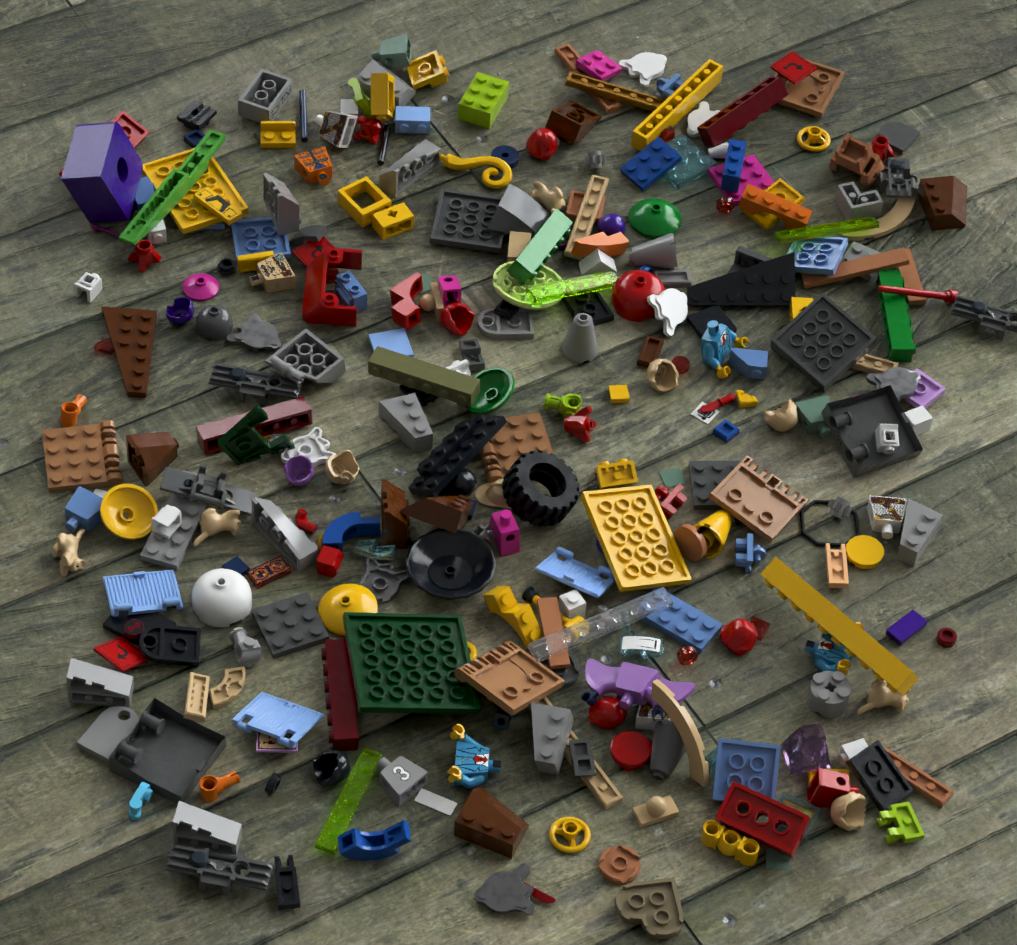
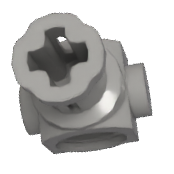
M242 627L234 628L229 634V639L235 643V658L239 665L248 668L252 667L254 663H259L261 659V646L257 639L247 637V632Z

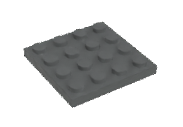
M441 189L430 243L501 253L504 235L500 231L492 230V232L486 230L502 197Z

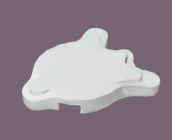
M644 52L637 54L631 59L620 60L619 66L623 70L628 71L630 78H640V86L647 88L651 80L660 77L664 73L667 57L662 54Z
M700 102L699 108L692 111L688 116L687 135L692 138L700 136L697 127L720 112V110L710 111L707 102Z
M669 288L662 291L659 295L652 294L647 297L648 304L654 308L655 318L657 320L662 319L664 322L663 333L668 337L672 336L677 324L686 319L688 312L686 294Z
M315 427L309 434L294 438L292 441L295 448L292 450L286 448L281 454V461L285 464L293 456L303 455L310 459L314 468L326 463L330 456L336 454L327 451L330 448V442L322 438V429Z

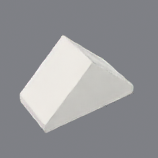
M598 248L578 263L582 278L617 275L614 259Z

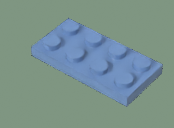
M659 587L652 590L634 613V616L700 654L721 631L723 626L721 622Z

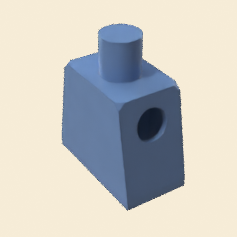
M79 486L65 507V517L67 520L65 528L70 532H74L78 527L85 531H90L101 523L100 504L103 498Z

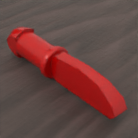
M730 393L723 398H718L700 407L699 411L701 413L712 412L729 402H733L736 399V395Z
M533 886L532 897L546 904L556 902L554 897Z

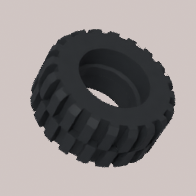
M530 451L522 454L505 474L504 481L502 482L504 499H507L506 504L508 507L513 509L512 512L515 515H519L520 519L524 522L529 521L531 525L536 526L539 524L542 527H547V525L553 526L561 522L579 498V483H576L578 480L576 475L572 473L573 469L567 466L563 459H558L557 455L552 453L547 454L546 451H540L539 453L538 451ZM530 480L545 486L550 492L551 497L539 493L532 486Z

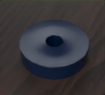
M498 146L491 152L492 157L502 159L511 169L516 167L519 162V153L511 146Z

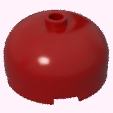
M629 271L621 275L614 283L611 304L616 309V313L624 319L634 322H643V319L652 317L655 319L654 308L648 304L647 297L652 294L659 295L665 290V287L656 275L648 271Z

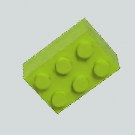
M477 72L458 104V119L490 129L508 98L509 81Z

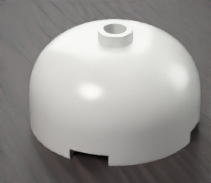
M224 568L208 571L196 581L193 587L192 609L199 617V620L209 626L230 627L232 623L239 620L243 621L251 611L252 592L250 585L236 571Z

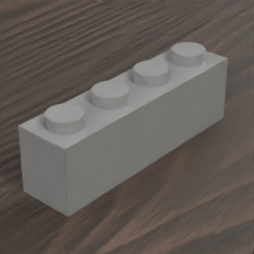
M426 139L423 140L411 151L405 153L401 159L394 162L387 170L382 171L379 176V188L396 198L441 162L439 161L441 148Z
M257 497L251 499L252 524L298 572L317 562L319 548L316 543L311 542L304 531L299 530L293 520L283 514L279 506H276L271 500Z

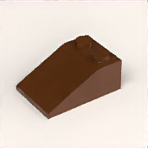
M572 101L553 109L545 128L552 130L556 136L564 138L567 143L575 144L589 133L602 116Z

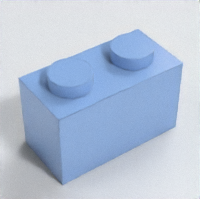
M396 106L395 133L430 134V107Z

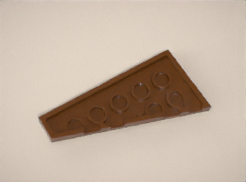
M101 306L113 351L122 374L127 397L146 398L157 310Z

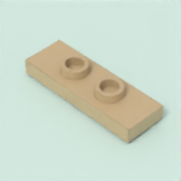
M190 672L183 718L204 723L210 682L209 676Z

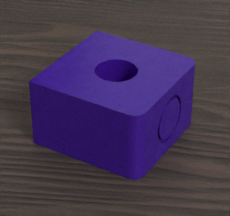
M118 122L76 125L61 180L89 223L129 221L143 163Z

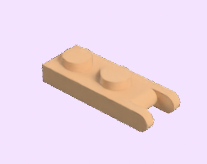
M825 543L828 588H848L849 580L845 544H841L840 550L830 549V543Z

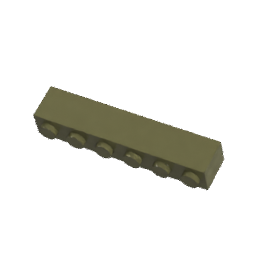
M379 346L376 347L368 360V374L461 405L472 407L480 393V379Z

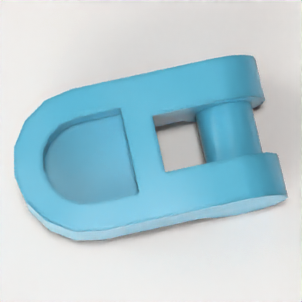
M142 782L131 798L128 813L131 820H139L141 818L142 806L145 801H150L153 794L150 784Z

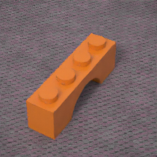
M748 183L738 205V209L752 215L759 212L771 213L784 222L786 229L798 234L804 233L813 212L810 209Z

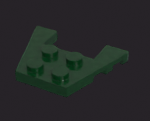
M260 405L255 406L217 440L219 447L237 465L261 459L260 455L267 453L274 455L279 453L278 450L284 448L292 450L295 448L294 442L286 434L268 443L254 427L268 420L267 413Z

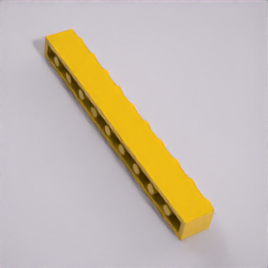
M776 556L761 572L760 575L765 578L763 583L770 589L775 587L779 590L776 594L784 601L787 599L792 601L790 605L797 612H800V610L805 612L803 617L810 623L814 621L818 623L817 628L824 635L827 633L832 635L831 640L837 646H845L846 649L844 651L850 657H858L860 659L858 663L866 670L871 668L874 671L872 675L880 682L884 679L888 683L886 687L894 694L899 692L904 696L919 679L911 669Z

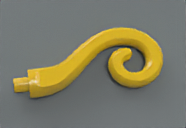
M441 154L439 157V161L444 162V167L456 171L480 166H494L503 172V177L498 181L489 179L491 175H498L496 168H487L482 173L483 183L491 189H502L512 180L510 166L497 157L481 156L464 159L452 154L447 156Z

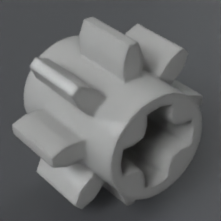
M589 151L588 156L584 157L585 165H589L590 170L602 169V164L606 163V155H602L601 151Z
M837 496L836 500L831 498L827 505L831 508L829 513L840 519L844 515L849 517L852 508L849 507L851 502L840 496Z
M480 523L472 528L473 534L484 539L488 545L492 544V537L495 534L488 524L484 527Z

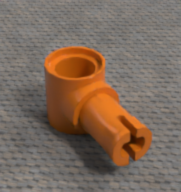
M78 394L72 402L62 404L59 420L61 425L64 427L76 425L81 408L87 403V398L84 395L81 397V394Z
M234 770L220 778L212 775L202 777L199 782L200 798L207 803L217 800L219 793L224 792V789L240 783L239 775Z

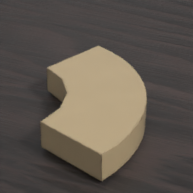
M245 666L225 669V676L218 686L209 689L213 710L228 705L239 696L245 684Z

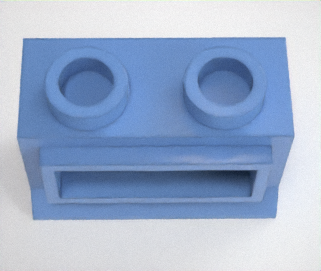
M351 271L336 275L333 292L344 306L357 307V312L367 309V292Z

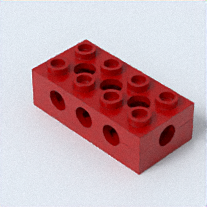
M733 781L717 812L715 820L720 825L737 831L739 834L749 839H754L758 843L793 859L809 826L810 816ZM742 807L749 808L746 814L738 813ZM761 816L768 817L765 823H759L757 820ZM780 825L787 826L784 832H778L776 829Z

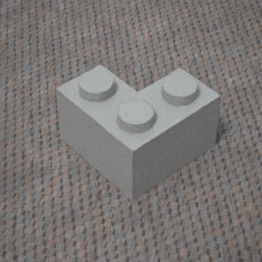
M854 181L837 185L835 201L848 224L881 217L884 201L877 190L860 193Z

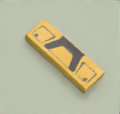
M208 186L194 194V199L228 225L243 218V213Z

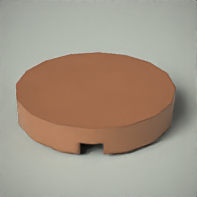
M683 524L675 529L673 534L683 557L690 561H698L707 552L705 538L702 534H698L696 531L698 529L695 526Z
M626 846L609 847L602 852L599 858L601 876L615 885L632 883L638 877L641 870L638 854Z

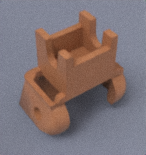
M847 132L829 162L830 169L838 173L839 165L861 175L860 184L865 187L874 185L878 180L880 171L885 169L880 156L873 153L872 144H865L851 137L849 132ZM866 166L871 168L868 174L863 171Z

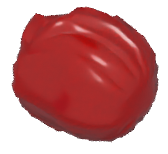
M539 128L531 134L526 142V149L536 159L548 161L551 159L552 154L556 152L557 138L552 130Z
M460 302L447 304L440 315L442 326L456 336L465 335L470 330L475 317V313L466 304Z
M736 619L724 625L719 636L725 647H728L735 655L741 657L747 651L753 649L757 640V630L748 620Z
M605 695L597 698L596 703L590 706L588 719L591 725L595 724L601 729L614 728L621 725L626 719L627 710L619 706V698Z

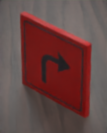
M793 51L770 66L772 70L795 85L817 70L816 66Z
M323 236L319 242H305L293 250L292 253L307 268V264L328 249L335 247Z
M122 636L93 649V651L121 672L149 661L143 657L138 648Z

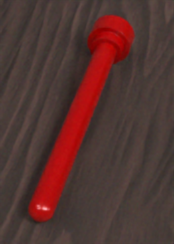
M879 285L877 288L882 293L942 299L947 304H954L956 296H958L956 290L950 289L944 292L885 285Z

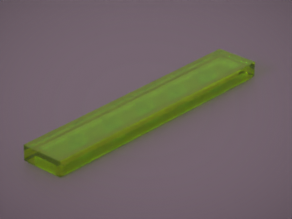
M871 216L774 232V239L781 244L879 228V221Z
M613 270L526 286L525 292L534 303L613 288L614 283L619 277Z
M363 748L315 843L316 849L335 855L339 847L337 836L347 831L378 769L377 763L383 758L382 753Z

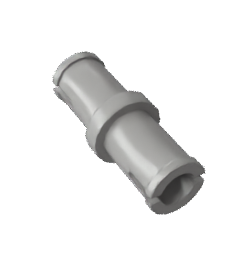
M276 355L272 356L269 360L271 362L268 365L279 371L281 376L288 377L297 385L304 381L302 378H305V375L293 368L292 364L284 362Z

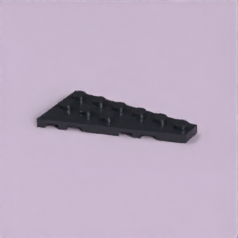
M795 252L686 288L687 306H715L718 304L719 306L790 307L791 297H795Z

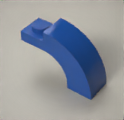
M352 512L338 517L326 528L322 547L325 545L342 551L344 543L353 537L380 535V517L360 518V512Z
M405 820L379 832H362L353 828L337 836L340 855L362 861L379 860L399 853V847L411 841L409 823Z

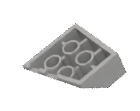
M373 59L356 77L362 91L371 100V73H389L392 75L395 88V110L396 106H405L416 94V90L381 62Z
M263 173V201L278 236L299 232V224L302 223L299 204L284 182L268 173Z
M304 329L265 360V363L268 364L271 362L269 361L271 357L276 355L284 362L292 364L293 368L304 374L306 379L317 383H333L346 373L344 358L308 329Z

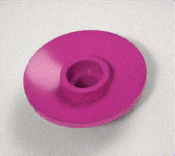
M197 273L187 277L183 282L182 288L188 298L195 301H206L217 295L219 283L216 278L209 274Z

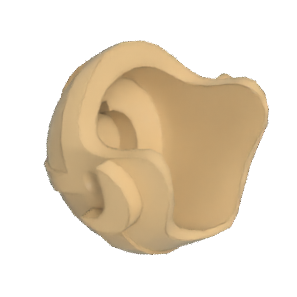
M341 450V453L330 456L325 464V473L334 484H349L359 472V466L350 450Z

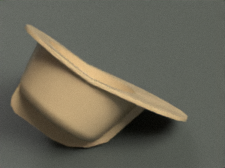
M503 478L493 483L482 484L477 488L475 497L482 505L511 509L506 504L507 499H504Z

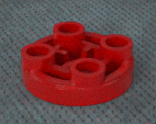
M626 731L614 737L611 743L610 754L612 759L623 770L630 772L650 761L652 746L648 738L643 734L635 731Z

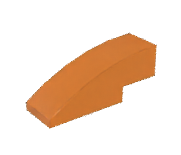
M600 232L576 240L571 254L586 257L598 248L610 257L624 254L629 240L622 232L610 236Z

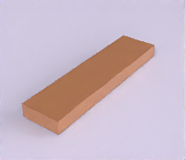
M905 249L909 258V265L896 267L897 270H900L901 277H904V288L923 290L911 250ZM907 295L906 301L909 305L926 304L925 297Z
M557 597L538 598L537 607L550 670L570 668V659Z
M884 748L912 789L935 805L943 808L953 796L954 791L888 748Z

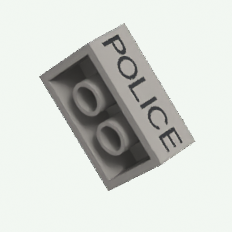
M261 69L238 99V116L259 123L261 121H274L292 96V79Z

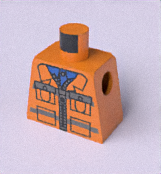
M325 146L294 155V169L308 184L318 182L321 186L329 184L332 178V164Z

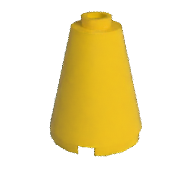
M718 510L693 525L698 529L696 530L698 534H702L705 538L707 552L704 556H707L706 558L717 557L724 548L733 521L732 516L725 510Z

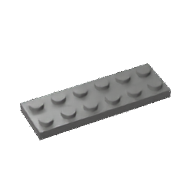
M183 470V472L197 475L196 473ZM171 493L166 505L174 506L181 511L182 524L169 539L152 531L140 554V560L178 570L200 526L201 514L209 508L210 504L196 500L189 501L187 497Z

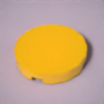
M859 535L851 538L846 544V558L850 563L855 564L857 568L872 569L877 567L883 560L884 548L876 538Z

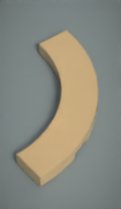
M915 197L897 198L894 207L877 220L860 224L843 223L842 238H848V241H862L865 238H879L895 231L905 223L912 213Z
M656 679L652 681L651 698L664 709L681 735L689 759L690 777L701 786L706 787L709 785V765L703 755L705 748L697 727L686 708L680 706L674 699L675 694L660 680Z

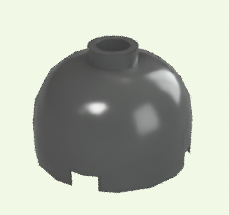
M209 305L199 312L196 319V330L200 337L205 340L211 338L215 339V341L226 339L232 333V316L223 306Z

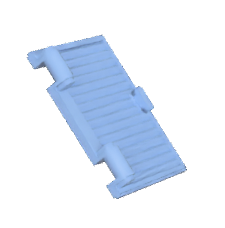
M557 547L555 552L534 569L543 575L596 598H599L616 582L610 568L600 565L598 569H595L573 559V552L562 547ZM560 556H563V557L567 558V560H566V561H562V560H560V559H558V558H559ZM604 574L606 576H609V578L606 580L601 578L600 576Z
M174 570L140 571L133 574L103 576L107 599L113 617L119 616L120 611H128L129 615L167 611L169 606H175L176 610L184 608Z
M260 692L231 721L235 723V727L238 730L252 733L255 730L277 738L278 744L292 749L324 717V714ZM245 717L251 719L247 724L242 722ZM287 732L294 734L290 739L284 737Z

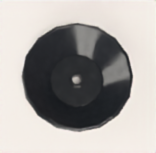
M436 529L420 536L409 548L406 566L408 576L417 588L433 597L453 600L468 598L481 592L493 579L496 561L494 552L485 540L472 532L460 529L453 533L445 529Z

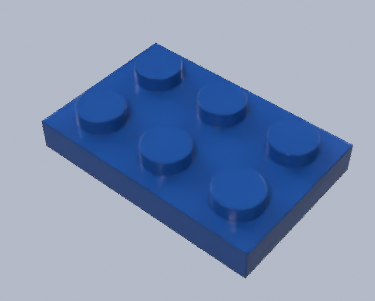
M657 137L620 167V172L644 192L682 161V156L661 138Z

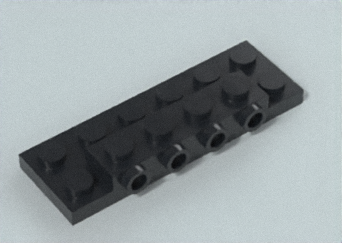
M478 414L473 418V421H461L455 426L454 431L448 434L442 440V443L431 451L430 456L419 463L416 470L420 476L416 477L408 487L412 494L436 497L507 423L505 417Z

